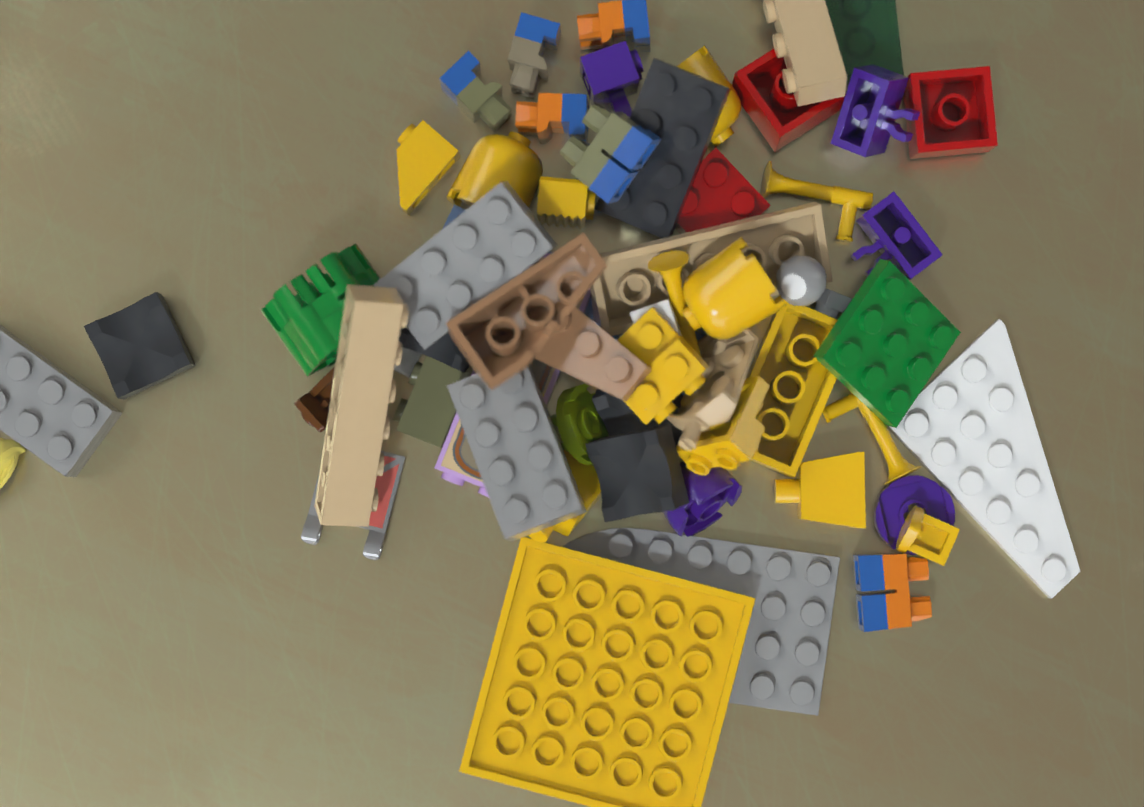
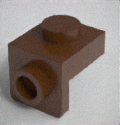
M335 367L307 394L300 397L294 403L301 412L305 422L315 427L319 432L326 430Z

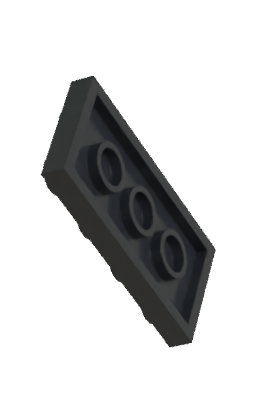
M653 58L630 119L645 130H650L662 140L643 167L637 169L638 174L619 201L608 204L599 197L595 210L660 238L671 237L731 89L658 58Z

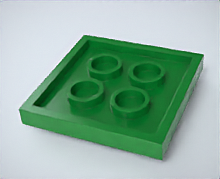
M880 259L820 345L814 357L887 426L897 428L961 332L889 260Z

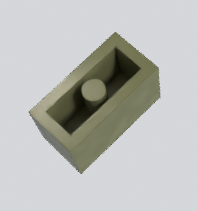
M429 356L425 357L423 363L417 361L408 381L409 384L414 385L408 400L401 399L393 418L394 421L399 422L396 430L442 448L457 412L447 385L470 377L471 373L459 371Z

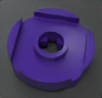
M919 475L904 476L889 483L878 494L873 513L874 524L879 536L894 550H896L897 539L905 522L904 513L908 512V505L914 503L916 506L923 508L925 514L954 526L955 507L949 493L935 481ZM910 551L905 552L908 555H916Z

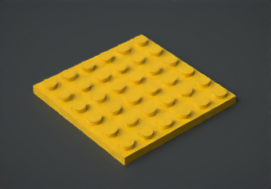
M522 537L519 542L459 772L589 807H701L755 598Z

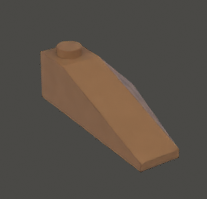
M582 233L445 324L452 340L467 362L492 391L528 367L604 272L607 264L586 235Z

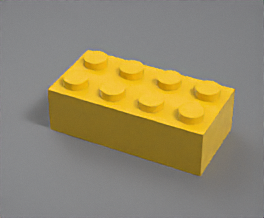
M784 300L787 306L773 314L747 375V378L760 376L770 385L763 399V407L755 417L765 427V430L758 443V451L751 461L788 477H795L837 379L814 357V354L838 320L806 306H794Z

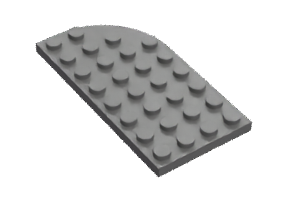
M639 528L600 530L581 536L562 546L754 597L755 602L728 703L818 716L840 557L697 536L687 537L683 534L681 537L676 533Z

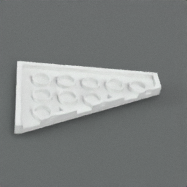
M998 319L920 392L897 428L887 427L1048 598L1052 599L1081 571L1006 326Z

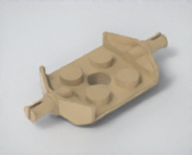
M750 329L728 340H718L707 334L698 341L701 357L710 366L702 373L707 380L690 396L686 393L683 395L680 402L681 407L677 415L669 414L666 417L676 428L683 431L679 440L681 448L689 451L692 448L695 449L700 432L708 430L713 425L730 420L759 339Z

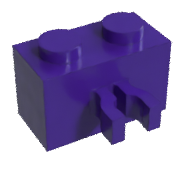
M623 41L581 56L580 75L591 105L599 104L603 106L610 103L613 112H624L630 118L632 109L627 96L638 92L639 81L643 80L641 73L644 72L637 50L629 51L627 42Z
M874 64L854 67L831 144L860 156L869 157L885 153L890 135L902 142L911 141L913 133L904 131L901 128V124L895 122V119L903 117L910 121L918 120L920 114L919 111L910 108L899 109L909 77Z
M895 191L856 221L873 245L861 247L854 252L851 257L855 262L863 255L871 256L879 250L882 255L874 260L873 268L880 259L889 260L908 280H911L943 255ZM873 268L864 273L866 277L869 276Z

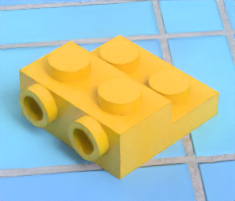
M655 307L650 308L617 339L618 342L652 369L627 402L624 401L645 425L653 418L660 424L677 408L672 401L684 391L690 396L707 380L702 373L710 366L678 334Z
M760 376L745 379L730 420L713 425L708 430L700 432L695 449L692 448L691 451L685 450L680 447L678 442L676 447L677 454L686 463L690 471L698 475H708L711 468L720 466L728 470H734L740 462L750 461L759 448L758 443L765 427L755 417L763 407V399L770 386Z

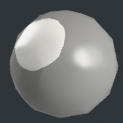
M794 256L784 261L776 273L778 293L789 304L809 306L818 301L826 289L825 269L816 259L810 256Z

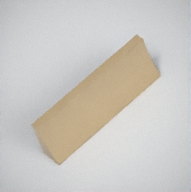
M812 202L600 253V256L607 264V268L590 288L594 322L611 336L622 334L633 325L630 312L667 299L670 300L665 281L660 273L648 269V262L653 257L669 251L686 252L689 255V261L681 269L683 286L686 277L692 271L740 237L744 239L748 246L742 250L745 257L753 253L773 283L776 291L770 294L771 297L780 295L776 288V273L784 261L794 256H810L816 259L825 269L826 283L832 282L821 204Z

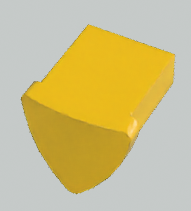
M915 505L901 528L896 550L902 553L910 551L944 566L960 529L925 514L923 508Z

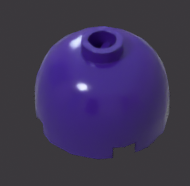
M685 462L680 463L689 503L676 510L663 512L667 521L679 536L682 537L684 532L689 537L705 530L723 516L717 511L726 502L731 507L736 503L742 493V485L727 469L721 466L711 468L708 475H698L690 471Z

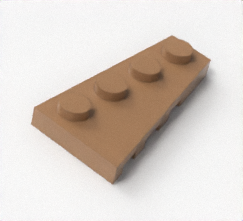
M577 307L572 310L535 357V359L626 402L652 370Z

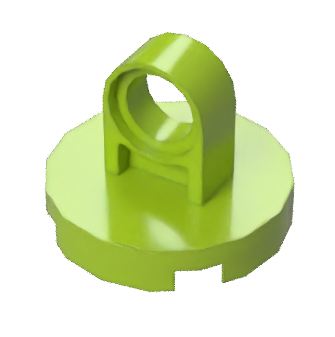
M582 384L563 390L557 401L556 414L552 415L551 419L553 424L558 426L563 441L561 443L562 448L565 451H569L578 462L590 465L592 462L588 457L585 444L599 438L608 437V432L593 403L592 398L595 393L591 394L587 390L589 385Z

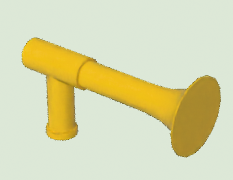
M771 161L766 165L760 191L764 199L771 194L788 193L843 205L838 234L835 239L845 242H853L852 234L857 208L870 210L873 202V193L835 185L828 186L783 176L774 170Z
M683 251L664 252L653 257L648 262V269L659 272L664 279L682 337L701 356L695 330L682 312L687 307V303L683 296L681 269L689 261V255Z
M851 391L850 395L824 407L822 415L827 424L831 420L857 407L859 408L878 442L888 465L889 475L884 485L907 476L922 467L910 464L902 456L885 423Z

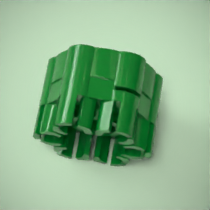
M353 244L339 253L332 252L321 258L320 262L328 273L324 274L317 263L313 264L305 271L312 282L308 283L303 274L295 277L290 283L296 290V295H293L288 286L284 284L274 293V298L261 309L265 318L307 377L336 363L347 285L374 286L381 279L357 244Z

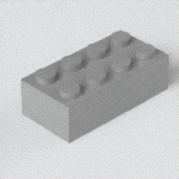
M508 181L499 183L374 284V287L397 289L403 303H406L408 306L406 327L425 350L449 332L445 324L446 322L526 271L555 248L557 243Z
M0 325V430L65 477H77L122 415V412Z
M531 364L492 391L477 374L447 385L504 539L512 542L587 512Z

